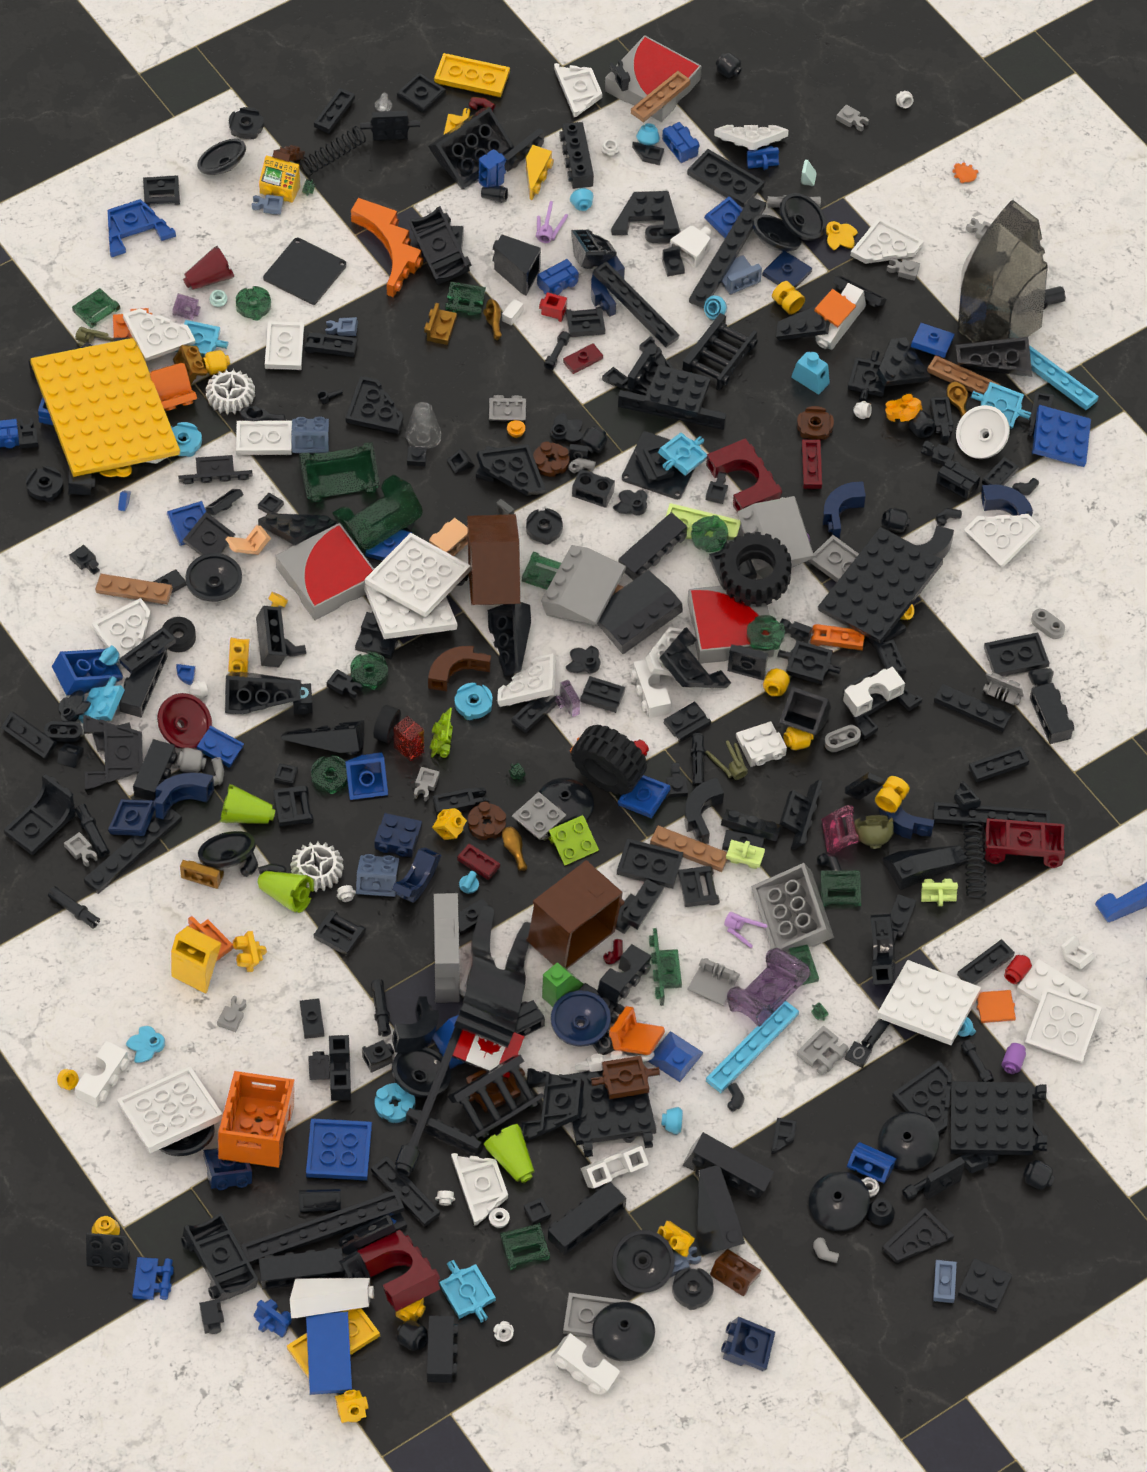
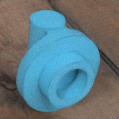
M111 645L102 652L99 660L107 666H112L118 662L120 654Z
M470 871L468 875L460 879L459 887L465 893H474L479 887V881L476 878L477 874L474 871Z
M966 1017L958 1032V1035L962 1037L972 1036L976 1033L973 1023L968 1017Z

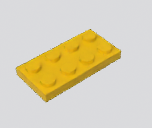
M443 53L434 82L501 97L510 73V67Z
M362 1308L340 1311L348 1312L350 1355L380 1337V1332ZM306 1333L288 1344L287 1350L309 1378Z

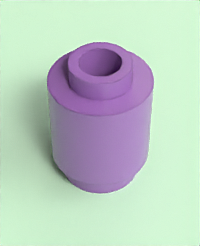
M1011 1043L1007 1047L1001 1064L1007 1073L1015 1074L1021 1071L1026 1057V1048L1019 1043Z

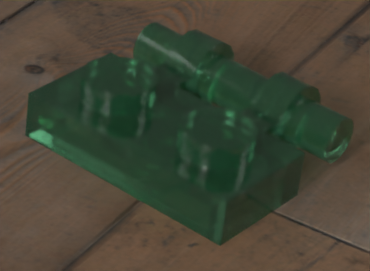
M451 282L447 300L453 301V303L446 302L445 310H452L454 313L465 312L468 315H481L482 308L475 307V305H483L486 287ZM460 302L469 303V306H467V305H460L459 303H460Z

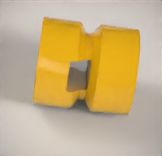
M788 281L780 283L772 293V298L779 305H782V308L789 315L798 312L805 303V297Z
M889 776L883 784V788L880 789L875 797L876 804L886 812L895 813L902 800L910 790L909 785L899 777Z

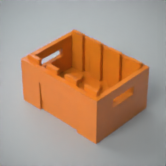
M234 1071L218 1132V1159L279 1168L288 1121H291L294 1109L295 1079ZM252 1082L276 1085V1087L255 1085Z

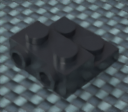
M373 611L372 613L366 612L355 650L392 659L400 637L384 639Z

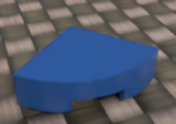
M124 490L120 492L118 504L120 511H126L131 491Z
M177 664L176 669L179 679L185 684L191 685L194 681L195 666Z

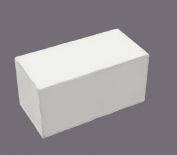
M513 299L502 313V321L512 325L523 312V303Z

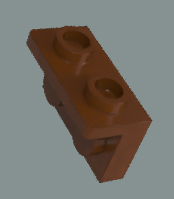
M726 1249L715 1260L710 1275L738 1294L745 1296L749 1286L760 1276L762 1270L731 1250Z

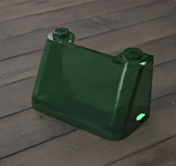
M373 442L364 443V446L359 447V449L358 446H355L352 449L320 454L314 453L313 457L309 455V452L299 454L298 460L306 498L311 499V502L321 501L323 497L361 491L366 493L376 492V489L380 487Z
M394 474L382 483L381 489L384 497L354 515L353 511L348 507H341L332 512L336 521L343 526L349 536L359 547L365 550L375 547L418 520L422 515V506L410 483Z

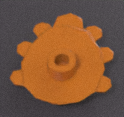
M965 162L962 164L956 163L954 165L955 169L952 170L953 173H956L954 177L960 179V183L974 181L977 173H979L977 169L974 170L972 168V165L966 166Z

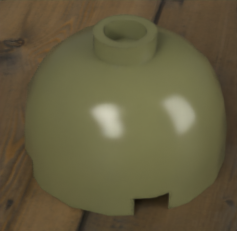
M885 815L866 816L864 821H861V818L855 820L857 838L863 844L869 845L870 848L882 847V844L887 843L893 835V818L891 817L888 820Z

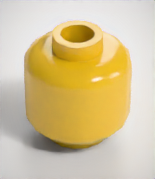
M222 350L207 352L205 357L202 358L210 375H216L219 371L225 373L227 366H230L229 356L225 355Z
M771 669L763 681V688L771 696H782L790 683V677L784 670Z
M788 727L783 738L785 745L791 750H800L810 746L813 734Z

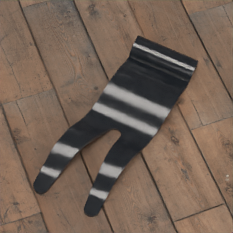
M486 905L483 906L473 933L471 942V972L463 1005L454 1026L508 1048L517 1026L518 1014L525 989L524 961L529 945L526 939L529 936L531 923H523L510 950L505 969L501 970L496 967L490 953V936L494 909Z

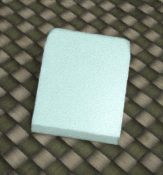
M805 160L801 184L814 186L817 173L810 162Z

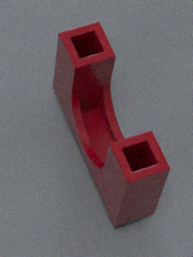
M746 438L707 454L706 466L714 478L718 477L719 472L727 474L735 470L747 471L756 478L757 483L754 486L733 495V507L737 513L752 504L781 498L782 489L780 485L775 483L772 473L766 470L761 457L758 458L753 445L749 444Z
M401 1230L358 1250L370 1277L393 1266L405 1265L411 1267L402 1276L383 1285L387 1301L396 1312L440 1290L438 1283L440 1276L435 1268L431 1269L428 1259L422 1257L417 1246L414 1247L408 1235L405 1236Z

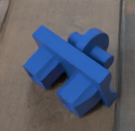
M767 146L759 150L748 149V169L762 167L763 170H766L768 166L779 165L778 147Z
M272 1299L266 1302L260 1300L254 1313L256 1321L260 1323L258 1330L265 1332L268 1329L271 1332L274 1331L280 1337H284L293 1319L291 1318V1313L288 1311H284L282 1314L278 1313V1305Z

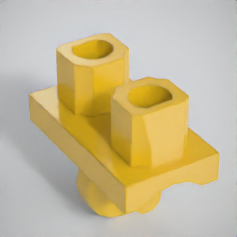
M230 638L228 672H248L250 639Z
M247 931L244 936H237L233 940L234 949L243 950V953L237 955V966L246 967L247 972H253V967L258 965L259 961L263 960L262 956L267 953L266 947L260 946L259 941L255 942L253 931Z
M666 1221L665 1226H660L657 1231L658 1234L668 1241L673 1250L684 1257L688 1256L689 1247L695 1240L689 1232L682 1230L671 1221Z

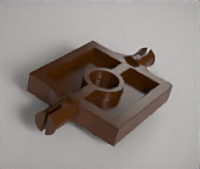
M641 1056L602 1062L603 1076L591 1078L592 1086L604 1084L608 1090L609 1099L649 1093L648 1077L660 1075L659 1067L647 1069L643 1064Z
M520 1068L521 1074L525 1076L524 1070ZM481 1070L467 1077L466 1083L472 1082L487 1071ZM512 1073L508 1080L502 1079L513 1099L521 1096V1092L515 1083L516 1079ZM490 1082L486 1085V1091L496 1108L506 1103L496 1084ZM474 1092L469 1095L470 1102L476 1100L485 1113L489 1112L479 1094Z

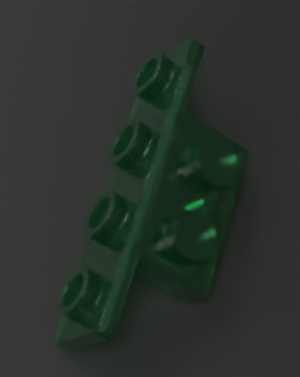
M653 928L652 935H649V946L653 947L654 951L651 953V964H655L656 970H653V981L657 982L658 986L655 987V999H659L660 1006H664V989L682 988L678 949L659 950L657 928Z

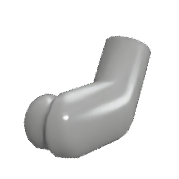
M577 458L569 464V470L573 473L579 472L580 469L583 470L584 468L594 470L596 462Z
M221 757L212 759L215 776H213L214 786L221 785L224 777Z
M817 1238L813 1243V1248L818 1258L837 1263L839 1253L829 1251L825 1239Z

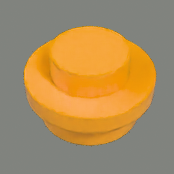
M513 420L507 425V431L510 436L518 438L524 434L525 425L519 420Z

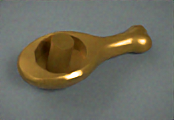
M489 299L483 313L486 316L487 322L493 328L494 339L499 340L502 336L499 325L501 309L496 300Z
M951 382L947 387V397L959 409L962 418L967 412L968 391L963 384Z
M513 827L504 828L502 838L505 848L515 857L518 870H527V865L522 855L523 842L519 832Z

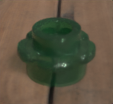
M306 179L302 193L307 194L306 196L309 193L313 194L316 185L313 183V179Z
M519 763L510 765L509 773L514 780L518 779L521 781L526 776L522 766Z
M820 1002L816 1005L812 1004L813 1010H811L813 1016L817 1020L821 1018L824 1021L825 1017L829 1015L827 1010Z

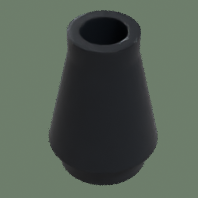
M503 185L482 187L481 197L499 203L506 202L508 188Z

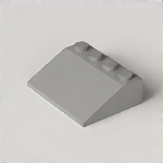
M794 496L755 503L738 511L744 533L750 532V534H755V532H761V535L767 533L771 535L772 539L778 538L781 541L780 545L784 544L787 547V552L791 556V568L815 557ZM752 559L756 572L762 578L769 576L773 572V568L767 562L760 559Z
M571 545L541 600L546 615L597 625L626 570V566L592 549Z
M805 863L751 886L762 921L768 926L765 930L774 954L816 946L834 938L813 873Z

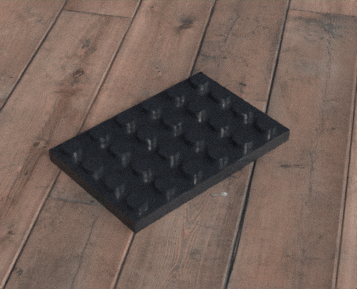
M880 527L818 605V611L881 644L943 565V559Z

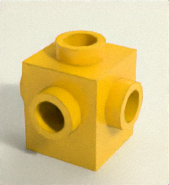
M455 808L444 809L438 814L432 828L444 840L456 839L463 831L467 820Z
M424 1298L397 1311L396 1317L405 1322L408 1320L417 1321L425 1311Z
M348 1390L344 1394L335 1396L341 1423L348 1421L358 1422L361 1418L366 1417L365 1409H368L366 1396L362 1397L359 1390Z

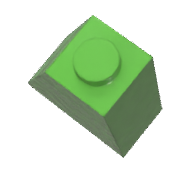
M557 962L543 974L542 998L553 1007L563 995L579 991L584 983Z

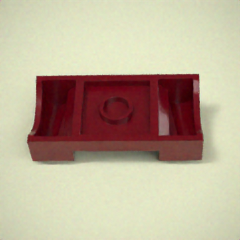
M987 818L985 825V859L992 864H998L1004 861L1005 854L1043 857V862L1046 866L1057 868L1063 864L1065 855L1064 824Z

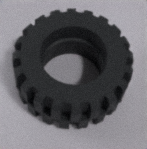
M748 532L744 533L743 537L740 535L735 537L734 542L730 541L726 545V549H723L720 559V580L723 589L727 590V595L730 598L734 596L735 601L738 603L742 601L745 602L746 606L756 604V607H759L762 603H766V605L771 604L773 599L778 600L781 598V593L784 594L791 580V556L787 552V547L784 544L780 545L781 541L778 538L772 539L771 535L767 533L761 535V532H755V534ZM760 559L770 564L773 572L763 579L755 580L743 576L739 572L738 567L747 560Z
M598 724L589 726L571 750L572 762L580 770V773L587 780L596 784L595 786L616 795L632 792L647 770L646 757L642 754L641 749L632 740L630 741L627 736L620 734L615 729H610L608 726Z

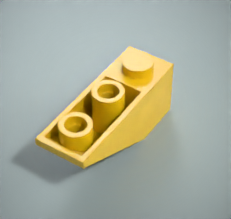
M532 145L526 156V174L530 200H533L535 194L539 193L541 182L546 180L547 171L552 168L554 163L552 151Z

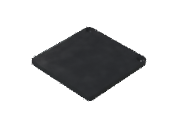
M297 237L293 239L264 274L263 280L315 305L343 272L347 264L345 260Z
M644 431L622 474V481L678 500L681 499L694 470L685 476L672 466L674 476L648 483L635 456V452L643 451L645 448L658 444L663 446L670 439Z

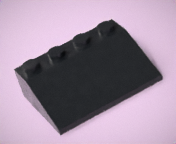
M490 107L480 109L428 146L439 164L461 189H465L479 179L480 157L487 155L493 149L504 156L514 148Z
M647 570L612 595L597 624L618 650L625 654L682 613V602L668 586Z

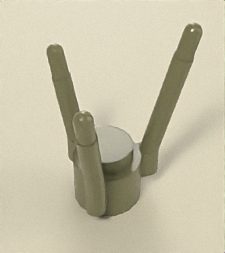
M79 327L75 336L80 346H83L86 342L92 343L94 337L114 341V338L108 337V333L85 327Z
M726 741V745L734 760L729 764V770L708 750L706 751V754L727 774L728 778L733 777L735 780H739L747 775V768L737 743H734L735 754L730 742Z

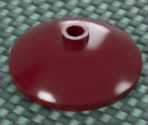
M178 693L168 697L161 704L157 715L158 727L163 737L170 744L180 749L186 747L197 748L210 725L212 726V718L206 705L199 698L187 693Z

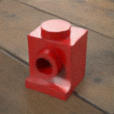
M547 292L545 298H542L539 304L541 315L556 318L559 322H562L565 310H567V297Z

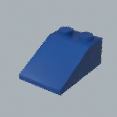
M105 649L60 651L52 665L66 695H71L79 690H82L85 694L90 692L91 688L106 686L110 677L113 676L117 678V681L123 679V675L117 664L107 666L99 660Z

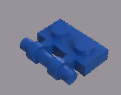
M137 1257L133 1299L154 1300L156 1292L160 1293V1299L167 1300L172 1287L170 1279L174 1271V1267H172L173 1260L167 1258L164 1260L163 1266H158L159 1261L157 1258ZM157 1275L162 1276L161 1283H156Z

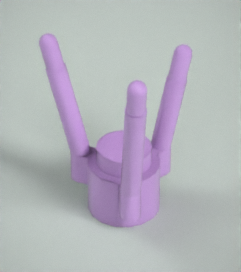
M553 201L549 203L545 224L542 227L541 217L537 216L536 237L543 243L555 240L556 234L568 217V214H565L553 232L552 227L548 225Z
M730 911L724 923L725 926L729 927L727 932L735 935L749 948H752L753 945L736 930H741L744 922L767 928V924L744 918Z

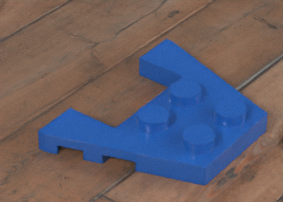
M141 199L107 210L111 258L126 253L122 238L155 228L161 241L176 237L175 230L167 226L163 219L156 216L155 212Z

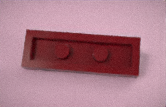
M802 440L803 489H822L820 440Z

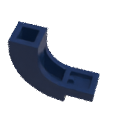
M615 256L607 262L624 279L625 267L619 258ZM592 275L591 300L593 305H600L609 317L615 315L616 302L607 288Z
M863 481L841 485L832 491L826 499L822 522L823 525H827L828 533L831 532L838 539H840L841 534L839 515L846 509L864 507L866 495Z
M982 485L981 501L984 511L1003 510L1012 516L1029 514L1032 517L1033 509L1030 502L1017 490L1004 485Z
M183 773L172 776L160 783L155 789L156 799L153 808L156 810V818L164 819L171 806L181 800L194 799L207 802L214 792L213 775Z
M899 806L895 813L886 812L879 807L880 815L887 816L888 820L891 817L893 818V832L907 839H911L912 833L920 836L932 835L934 820L912 816L906 813L901 806Z
M425 847L418 849L409 872L402 880L394 883L392 890L396 892V895L415 902L431 881L442 855Z

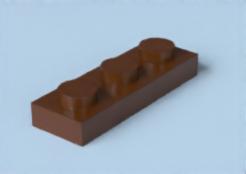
M290 145V147L285 146V148L280 147V149L274 150L272 157L290 162L303 159L305 151L300 150L298 146Z

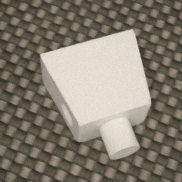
M689 226L670 239V247L679 246L681 249V259L696 268L710 249L711 238L709 236L712 234L711 230L706 226L701 230L694 226Z

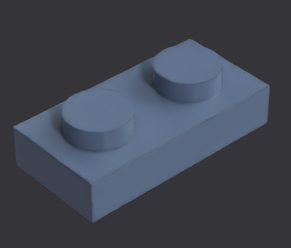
M936 1260L933 1301L954 1303L957 1262Z

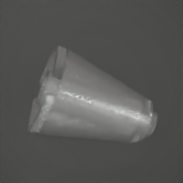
M420 402L413 409L405 430V438L410 446L427 448L433 446L434 448L439 444L442 432L432 406L429 403Z

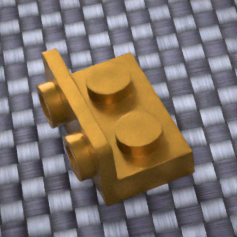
M436 303L434 309L431 308L430 321L429 323L426 322L424 333H427V341L448 345L457 319V313L440 310V304Z
M181 345L173 361L174 364H185L191 385L197 375L206 376L208 372L198 347Z
M182 860L180 865L181 878L218 889L224 876L223 870L195 861Z

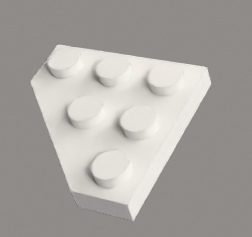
M725 125L715 129L714 136L721 138L723 141L734 142L738 146H745L749 150H757L761 146H767L769 143L781 141V139L788 137V129L776 125H768V128H758V125H744V128Z
M878 217L852 249L850 256L865 264L888 261L890 258L914 257L922 248L924 241Z
M140 308L123 314V319L142 352L145 362L177 351L181 345L191 346L195 344V338L187 325L182 323L181 325L171 322V319L160 315L154 316Z
M1021 514L1017 516H977L964 530L1003 568L1042 527L1029 514Z
M139 598L93 622L92 628L107 648L113 645L118 650L121 658L143 642L151 611L143 600Z
M669 627L645 657L650 673L673 676L659 658L683 629Z
M554 653L535 657L526 670L521 669V672L512 677L511 683L500 687L497 700L499 706H510L554 695L556 664Z

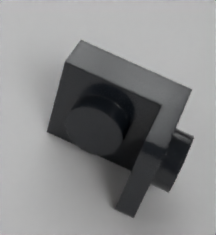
M679 246L669 247L662 251V262L667 277L685 274Z
M324 1051L312 1052V1056H308L309 1079H330L329 1055H325Z

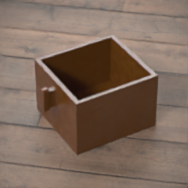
M516 514L467 516L468 564L471 566L468 576L471 605L520 604V546Z
M587 860L533 900V913L529 936L526 941L553 965L558 962L568 969L615 932L619 909L625 903L622 899L623 892Z

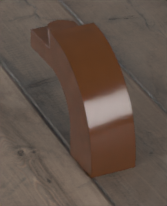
M459 646L445 651L437 657L430 668L428 688L447 691L452 675L463 669L490 672L491 655L474 653V646Z

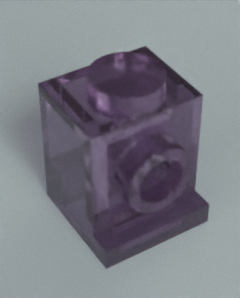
M178 293L172 314L193 320L194 316H199L201 306H198L199 300ZM186 307H189L191 310H190V311H187V310H184V309H185Z

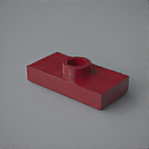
M592 343L563 358V363L572 374H575L602 360L603 354Z
M468 844L457 856L459 862L487 880L500 868L499 862L471 844Z

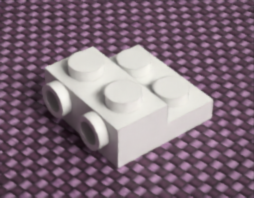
M771 721L736 733V739L750 767L760 766L768 761L779 760L786 756L787 747L780 733L776 732Z

